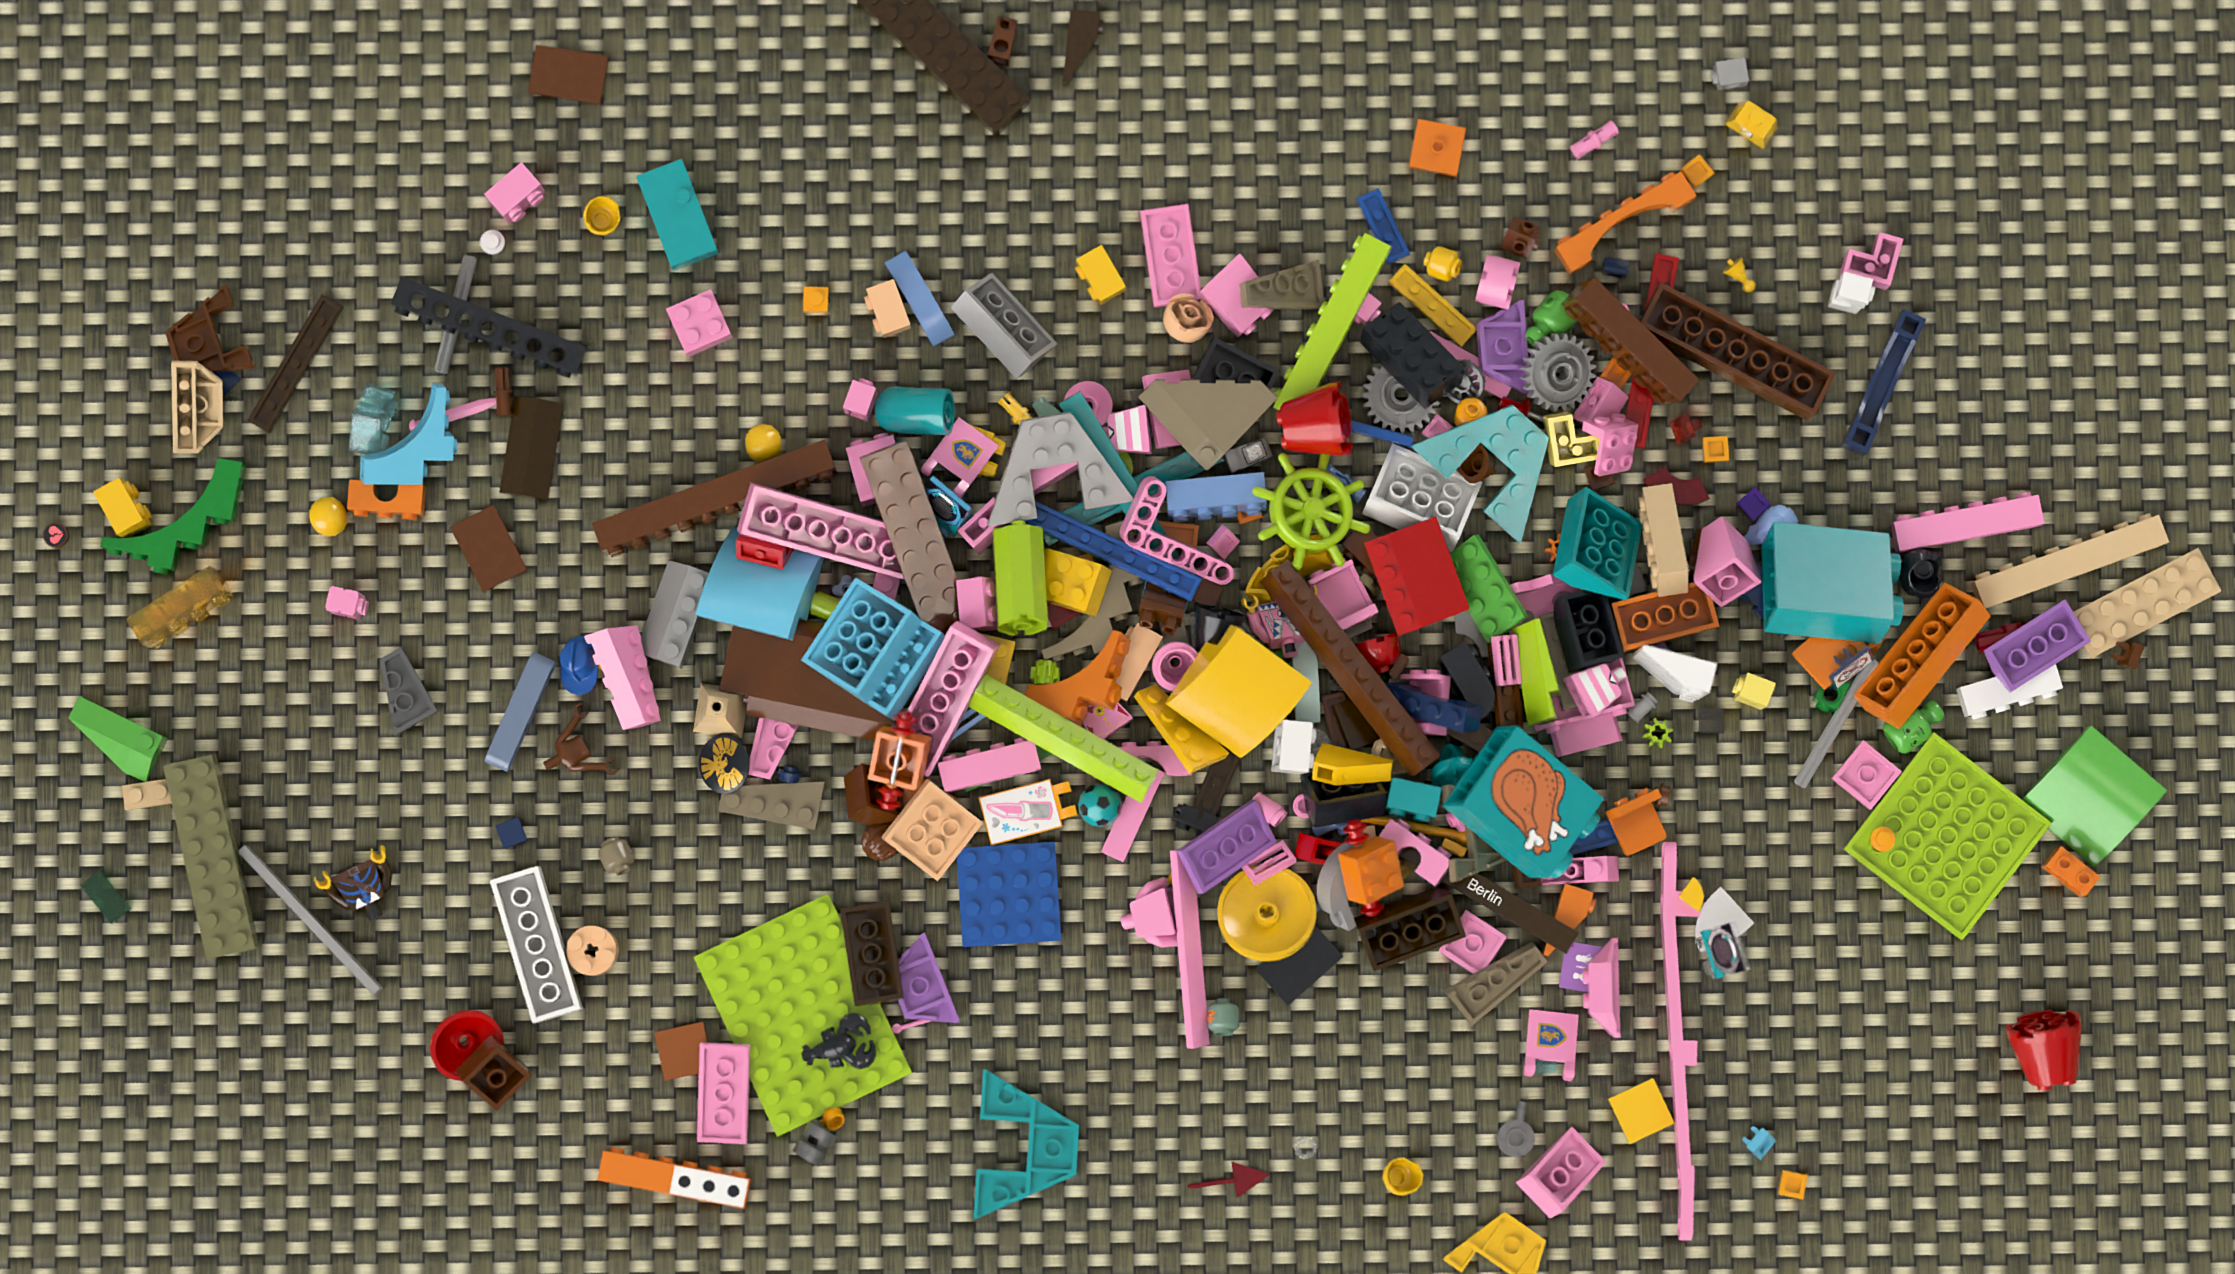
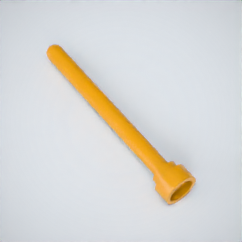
M1380 816L1363 819L1361 822L1386 826L1390 819L1395 821L1398 819ZM1403 820L1411 826L1409 831L1454 839L1456 843L1467 847L1466 830L1460 832L1459 830Z

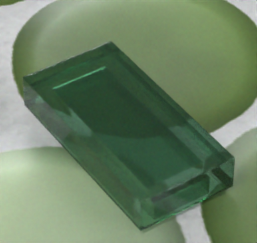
M99 870L81 885L82 889L110 924H114L132 909L102 870Z

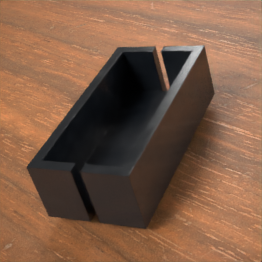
M1400 301L1385 311L1382 318L1378 316L1363 327L1360 343L1424 409L1442 397V393L1446 395L1461 384L1465 367Z

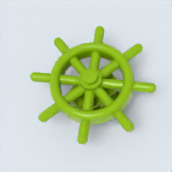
M1281 453L1278 456V460L1287 476L1277 484L1274 491L1255 486L1252 489V493L1255 496L1270 501L1269 512L1272 525L1259 532V539L1266 540L1278 534L1285 543L1295 548L1293 568L1296 570L1302 568L1306 552H1321L1327 549L1338 567H1342L1345 564V560L1336 544L1344 538L1349 528L1365 534L1369 533L1371 529L1368 524L1352 519L1353 505L1350 495L1361 490L1364 487V482L1356 480L1344 486L1336 476L1327 472L1330 455L1320 454L1317 468L1295 470L1287 454ZM1303 480L1314 481L1311 492H1307L1302 483ZM1291 485H1293L1299 498L1294 499L1285 496ZM1323 485L1327 487L1332 494L1323 497L1321 493ZM1337 502L1339 514L1331 512L1329 506ZM1327 521L1337 524L1332 534H1330L1325 525ZM1312 526L1314 529H1317L1322 540L1309 539Z

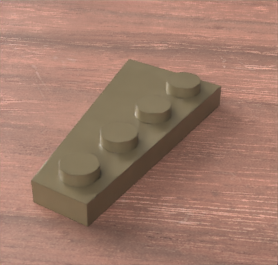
M825 781L741 786L732 793L721 794L718 811L816 830Z
M1531 942L1444 991L1466 1020L1473 1026L1544 966L1547 960Z

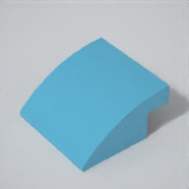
M733 526L711 567L695 615L793 641L798 620L807 621L824 557L794 549L783 570L737 559L736 539L741 533L737 531V527Z
M855 578L801 661L894 721L893 715L898 714L931 666L945 635L922 621L912 611Z

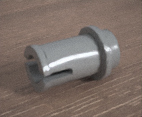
M1649 692L1645 695L1642 694V698L1635 706L1627 711V714L1637 724L1652 708L1656 709L1655 705L1658 701Z

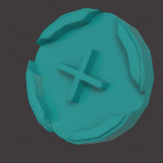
M1450 743L1446 744L1440 752V763L1436 764L1431 770L1430 778L1432 785L1440 788L1445 785L1456 786L1473 762V759L1464 757L1460 746Z

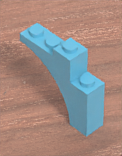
M432 383L427 408L421 420L409 435L386 450L374 454L361 455L360 480L363 484L423 485V477H427V463H424V460L453 461V453H457L458 445L457 439H454L450 432H444L449 426L448 415H445V405H449L450 394L449 390H446L442 383Z

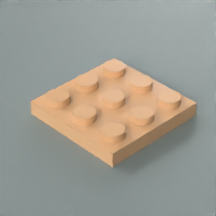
M926 779L881 838L938 881L983 822L930 780Z

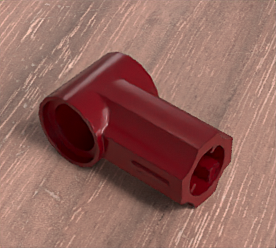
M2022 622L1977 633L1975 635V644L1978 653L1985 654V649L2020 628Z

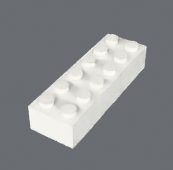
M535 866L490 880L532 1023H540L582 1010L581 999L567 958L566 949L541 867Z

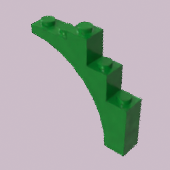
M218 458L213 476L203 495L177 521L159 531L139 537L122 539L102 537L100 547L107 549V554L121 556L122 552L131 554L133 559L143 561L148 557L147 565L154 568L153 572L168 575V570L176 572L181 543H184L183 548L198 550V546L206 547L211 518L215 524L227 526L228 522L235 523L246 465L243 462Z

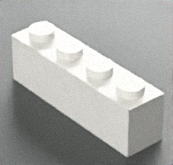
M2055 664L2012 692H2009L1997 677L1957 688L1956 691L1964 717L1972 716V719L1975 720L1987 716L1986 711L1995 709L1996 713L2011 709L2009 704L2019 702V705L2023 706L2033 703V697L2042 695L2043 699L2057 696V690L2062 689L2063 686Z

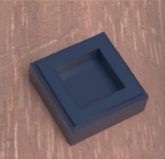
M519 817L495 826L504 849L528 840Z

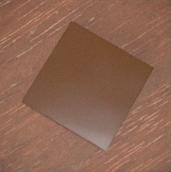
M704 1022L654 1032L664 1081L699 1074L700 1043L708 1042Z

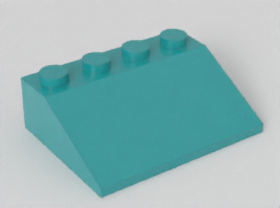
M1583 488L1567 500L1553 575L1572 587L1627 600L1630 595L1643 523L1640 524L1638 519L1589 488Z

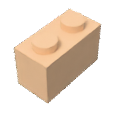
M894 279L866 289L868 296H865L864 299L868 310L873 309L876 315V319L872 321L877 333L882 332L883 337L886 338L911 329Z

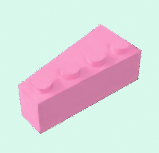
M638 626L607 628L584 636L587 644L591 643L596 654L592 656L596 665L600 664L605 677L602 680L605 688L607 687L613 694L611 702L623 730L640 728L661 721Z

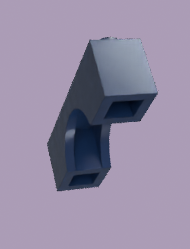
M1401 681L1385 683L1409 716L1462 733L1479 730L1482 706L1463 700H1451L1432 696L1422 692L1421 687Z

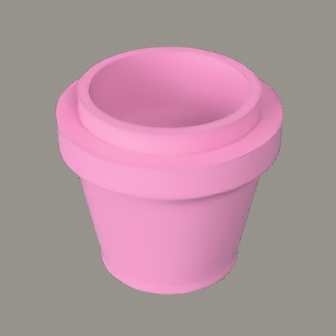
M1170 642L1163 645L1156 652L1152 661V671L1156 681L1163 688L1173 691L1198 655L1197 651L1184 642ZM1172 658L1179 659V663L1175 666L1171 665L1170 661Z

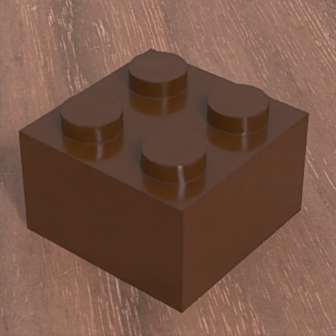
M492 1035L456 1069L462 1082L496 1111L531 1077L526 1065Z

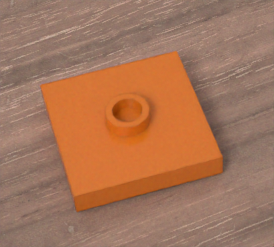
M1418 119L1409 168L1457 177L1466 128Z

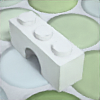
M1844 272L1840 276V280H1836L1833 283L1828 307L1857 314L1873 299L1875 287L1872 286L1873 279Z

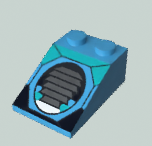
M933 476L925 487L927 497L941 534L945 537H948L950 534L955 538L959 533L958 530L973 517L972 509Z

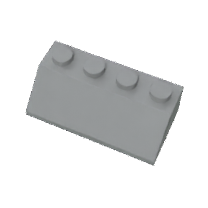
M990 273L965 290L951 306V309L958 317L963 320L1016 379L1028 372L1058 344L993 273Z
M668 560L641 635V642L646 657L682 669L700 617L695 615L709 575L708 572Z

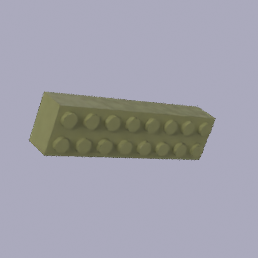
M217 754L164 765L206 960L259 948Z

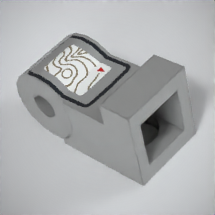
M1266 438L1230 449L1224 454L1231 475L1273 457Z

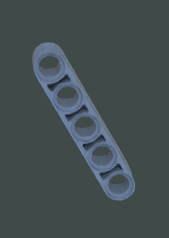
M536 652L531 654L487 752L485 763L506 772L510 770L555 669L556 661Z

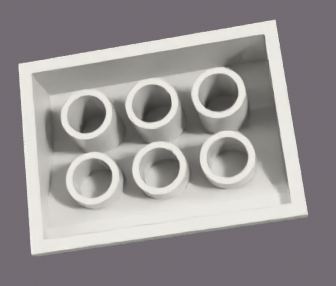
M1392 443L1362 514L1398 530L1436 516L1448 550L1452 552L1460 538L1482 482L1469 483L1457 471L1446 479L1421 455Z
M1643 645L1633 653L1632 658L1673 694L1680 695L1679 700L1693 703V701L1710 693L1716 663Z

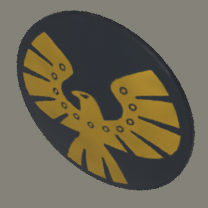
M726 734L717 735L707 741L700 754L699 769L703 781L710 789L722 794L732 793L738 790L747 779L750 762L747 750L741 741Z

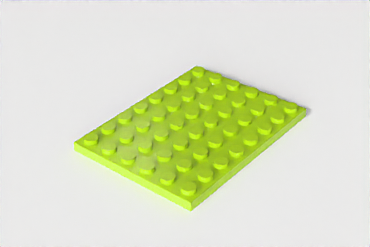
M829 894L694 956L733 1043L750 1044L749 1078L777 1137L822 1116L824 1111L829 1108L842 1107L912 1073L881 1005L854 1006L842 921ZM857 1013L867 1019L871 1028V1034L867 1035L865 1029L861 1026L858 1029L860 1032H863V1036L855 1035L848 1030L847 1034L856 1040V1046L852 1052L854 1055L864 1042L866 1043L864 1051L868 1052L869 1040L874 1041L876 1045V1058L869 1068L856 1069L843 1058L841 1060L844 1063V1067L831 1068L829 1058L814 1059L812 1066H807V1062L803 1061L801 1055L803 1051L802 1046L807 1044L812 1049L821 1042H824L821 1032L827 1028L834 1027L835 1035L839 1022L844 1015Z

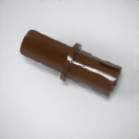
M508 367L495 368L496 391H493V394H496V416L512 415L511 393H513V390H510V372Z

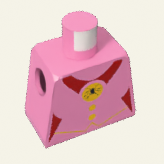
M1119 703L1116 704L1114 710L1088 705V712L1083 720V725L1087 731L1102 739H1106L1132 721L1133 717Z

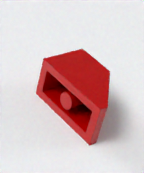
M1299 833L1294 856L1308 862L1324 865L1330 854L1343 842Z

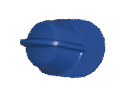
M584 636L574 637L569 640L559 656L562 684L567 691L575 695H583L591 691L598 677V664L596 665L592 656L596 653L592 644H587Z

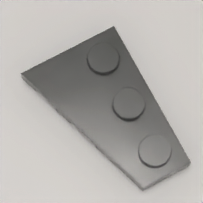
M402 647L380 659L394 736L439 712Z

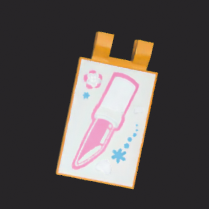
M1051 779L979 797L991 846L1063 827L1062 819L1078 816L1076 806L1062 808L1058 796L1072 792L1069 781L1052 786Z

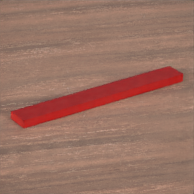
M1654 254L1645 309L1660 283L1674 289L1679 257ZM1632 375L1625 416L1626 419L1638 424L1634 448L1645 449L1653 398L1651 397L1652 393L1646 387L1639 386L1634 381L1635 376Z

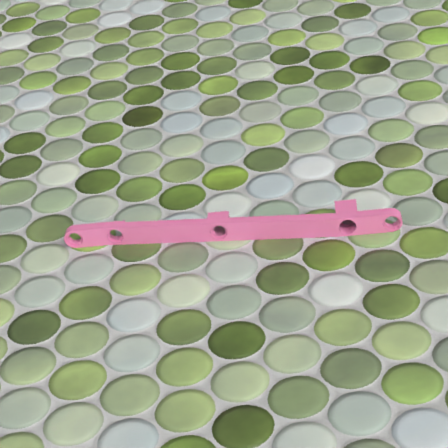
M1663 842L1660 921L1679 1189L1678 1239L1691 1241L1693 1237L1694 1166L1691 1165L1685 1066H1697V1041H1683L1675 917H1700V911L1697 912L1678 898L1682 891H1676L1677 845L1676 842Z

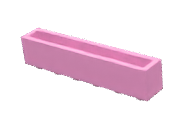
M2031 492L2017 494V499L2007 501V497L1992 499V504L1983 505V501L1969 503L1966 509L1959 510V506L1944 508V513L1935 514V511L1931 510L1921 512L1918 518L1911 519L1910 515L1896 517V522L1890 524L1895 552L1901 553L2039 527L2044 524L2039 495L2031 496Z

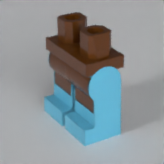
M1146 581L1138 612L1140 617L1139 626L1150 629L1153 627L1154 621L1162 622V631L1166 634L1174 635L1177 628L1181 627L1188 600L1169 591L1165 593V589Z

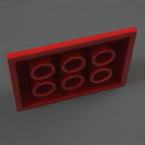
M1436 516L1364 543L1398 636L1470 610Z

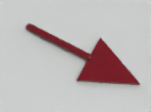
M1231 1162L1234 1178L1189 1184L1187 1187L1188 1189L1235 1183L1236 1196L1238 1198L1271 1174Z

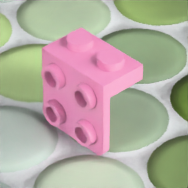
M1612 413L1611 416L1607 417L1596 416L1592 420L1583 422L1582 431L1600 438L1594 473L1598 476L1628 471L1631 468L1638 424L1626 419V416L1623 414Z

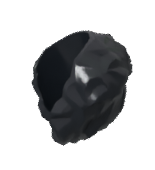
M1917 549L1905 555L1901 563L1899 581L1902 589L1908 595L1923 599L1932 597L1939 590L1941 578L1938 575V570L1942 565L1941 554L1939 552Z

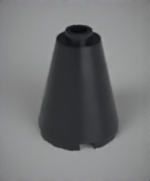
M1198 604L1195 610V643L1197 653L1200 652L1206 642L1218 645L1230 625L1240 628L1244 621V615L1227 608L1222 610L1215 608L1213 605Z

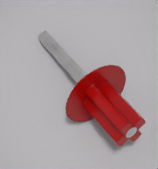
M1504 396L1500 398L1498 410L1512 404L1526 417L1528 416L1543 422V416L1529 411V397H1526L1522 403Z

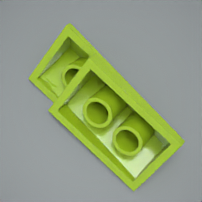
M1540 618L1512 629L1513 635L1517 634L1521 686L1528 726L1558 721L1552 697L1561 695Z

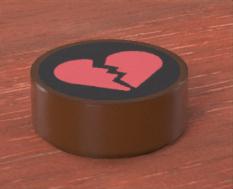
M51 523L44 529L43 539L47 545L53 548H60L68 542L69 532L62 524Z

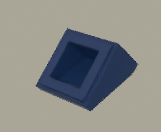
M1611 257L1604 258L1603 275L1622 279L1627 277L1629 272V262L1627 260Z

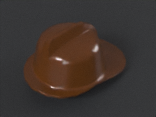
M1479 443L1456 471L1469 483H1477L1497 473L1495 469V456Z

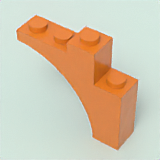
M1112 630L1103 649L1083 670L1060 682L1046 685L1028 684L1025 696L1080 727L1087 716L1088 705L1114 710L1116 704L1120 701L1122 687L1116 683V679L1121 674V666L1129 652L1131 640L1122 632Z

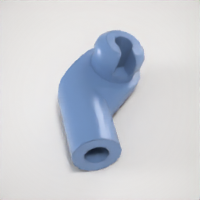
M1347 823L1317 828L1312 826L1314 834L1319 837L1337 829L1339 836L1348 834L1343 832V828L1347 826Z

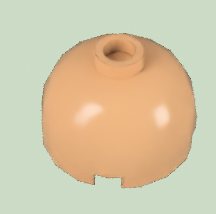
M1180 293L1173 296L1167 304L1163 322L1170 336L1184 343H1192L1202 339L1209 331L1214 316L1211 308L1205 301L1201 299L1198 302L1192 299L1194 295Z

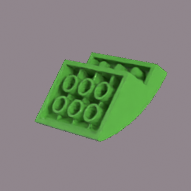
M2088 726L2071 746L2065 747L2021 800L2049 820L2052 824L2048 829L2094 868L2130 833L2167 790L2093 726Z

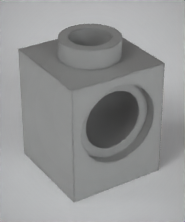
M1745 57L1716 62L1713 70H1710L1712 84H1716L1717 91L1746 86L1749 82Z

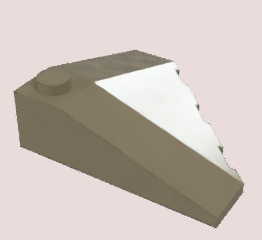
M1155 379L1138 396L1206 471L1238 441L1278 398L1261 380H1251V383H1235V380H1216V383H1200L1198 379H1181V383H1165V379Z

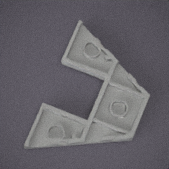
M1071 412L1030 418L1020 422L1018 434L1013 443L1012 452L1000 482L1001 485L996 494L995 503L987 525L990 527L1011 523L1016 520L1024 521L1037 518L1030 470L1077 462L1085 509L1131 502L1133 497Z

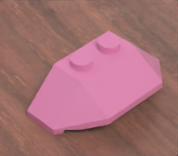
M1611 938L1586 964L1587 968L1582 969L1583 983H1587V993H1583V1008H1588V1014L1613 1038H1619L1621 1035L1618 938Z

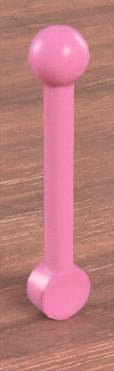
M916 1020L903 1025L894 1024L892 1031L895 1034H899L903 1029L930 1021Z

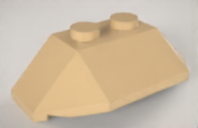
M171 361L173 453H199L223 428V380L197 361Z

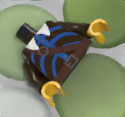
M380 846L381 854H375L373 848H371L370 860L331 877L332 882L328 873L322 871L325 880L318 881L314 877L316 886L323 889L334 903L345 910L352 909L354 912L365 909L370 921L382 916L383 913L378 902L388 897L387 892L391 889L393 874L386 858L385 847Z

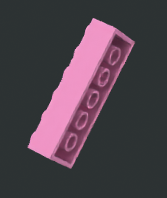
M956 621L947 632L907 711L912 713L913 717L917 719V722L911 725L915 733L932 737L924 773L928 778L936 771L938 763H940L968 709L976 688L985 676L1000 647V644L959 621Z

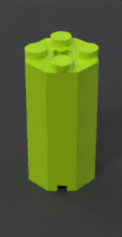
M1016 520L1011 522V525L994 528L993 553L998 631L1008 635H1018V630H1025V635H1033L1047 630L1048 616L1042 527L1026 525L1025 521Z

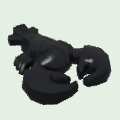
M857 1013L844 1015L839 1022L835 1035L834 1027H830L821 1032L824 1042H821L812 1049L807 1044L802 1046L803 1051L801 1055L803 1061L807 1062V1066H812L814 1059L829 1058L830 1067L839 1068L844 1067V1063L841 1060L843 1058L856 1069L869 1068L876 1058V1045L874 1041L869 1040L868 1052L864 1051L866 1046L864 1042L854 1055L852 1052L855 1049L856 1040L847 1034L848 1030L855 1035L863 1036V1032H860L858 1029L860 1026L865 1029L867 1035L871 1034V1028L867 1019Z

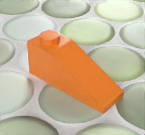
M1563 884L1553 918L1575 929L1587 916L1588 912H1593L1596 899L1592 898L1594 893ZM1545 942L1542 955L1547 957L1556 948Z

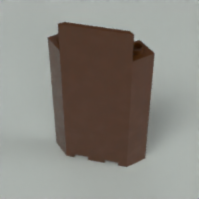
M799 619L793 641L737 626L732 627L719 690L744 695L743 704L747 705L746 715L874 741L877 731L884 725L889 727L896 725V720H891L801 661L825 624Z

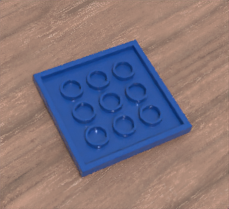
M1055 842L963 848L957 856L962 947L1061 941Z

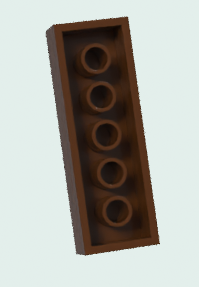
M1596 278L1579 283L1561 303L1565 308L1564 312L1573 320H1577L1582 325V330L1588 336H1594L1600 342V348L1608 354L1611 353L1623 370L1629 371L1634 375V381L1639 386L1646 387L1652 393L1651 397L1658 404L1665 406L1680 402L1699 381Z

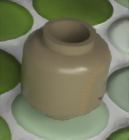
M613 837L604 841L598 852L605 871L616 873V875H623L630 871V866L634 863L635 859L628 842L624 839H619V837Z

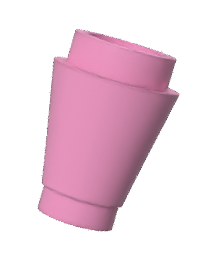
M1258 792L1252 799L1257 801L1268 825L1278 826L1287 815L1283 805L1263 795L1261 792Z

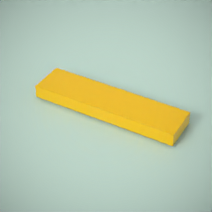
M1406 264L1389 280L1388 283L1460 348L1476 332V327Z

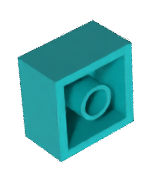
M1393 777L1389 783L1385 810H1389V815L1403 818L1405 814L1413 815V820L1427 823L1429 819L1436 817L1442 788Z

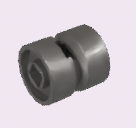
M809 1121L803 1131L805 1137L797 1141L792 1151L820 1167L826 1157L825 1149L831 1148L837 1136L818 1124ZM816 1138L819 1140L817 1146L812 1143Z

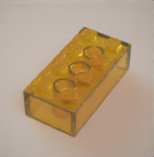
M208 566L127 618L126 621L142 645L158 649L168 642L167 638L174 633L180 635L188 630V624L195 620L200 622L210 615L209 611L216 606L219 609L227 605L231 601L229 598L234 594L219 570Z

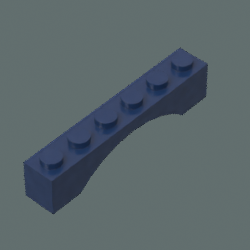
M1905 309L1899 313L1841 447L1861 456L1868 453L1893 389L1926 321L1925 318Z

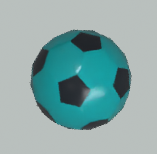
M1092 784L1080 795L1078 802L1079 813L1084 821L1092 826H1108L1120 816L1122 810L1121 796L1115 788L1108 784Z

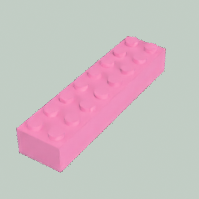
M750 483L737 527L739 533L904 579L883 520Z

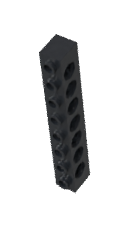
M402 276L391 302V306L395 307L394 312L406 317L409 316V313L416 315L419 322L430 326L432 322L442 325L441 330L455 334L458 331L465 334L464 339L474 343H478L479 340L488 343V348L501 352L502 349L511 352V357L524 361L525 357L534 360L533 365L545 370L550 366L557 369L556 374L566 378H570L571 375L577 377L587 351V347ZM421 296L426 299V304L423 308L416 309L412 306V301L415 297ZM445 305L449 308V313L446 317L440 318L436 316L435 310L438 306ZM468 314L472 317V322L469 326H461L458 323L461 315ZM485 323H492L495 326V331L491 335H485L481 332L482 326ZM508 332H515L519 336L518 341L514 344H508L504 340L505 335ZM533 340L539 341L542 345L541 350L537 353H532L527 349L528 344ZM553 350H562L565 353L564 359L559 362L553 361L550 357Z

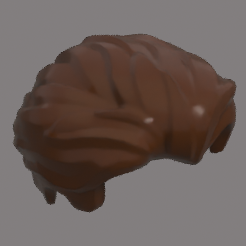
M893 822L867 825L861 841L862 849L871 859L885 861L899 853L897 849L881 838Z

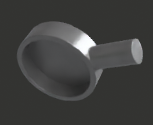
M1518 1101L1515 1119L1505 1122L1497 1133L1498 1146L1506 1155L1521 1157L1529 1153L1533 1148L1535 1142L1533 1129L1524 1122L1527 1102Z

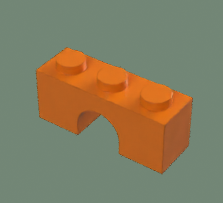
M349 480L347 509L353 512V516L368 517V513H378L379 518L392 519L393 515H402V519L417 520V516L424 517L426 487L424 485L398 484L396 497L391 501L383 502L377 496V484H363L361 480Z

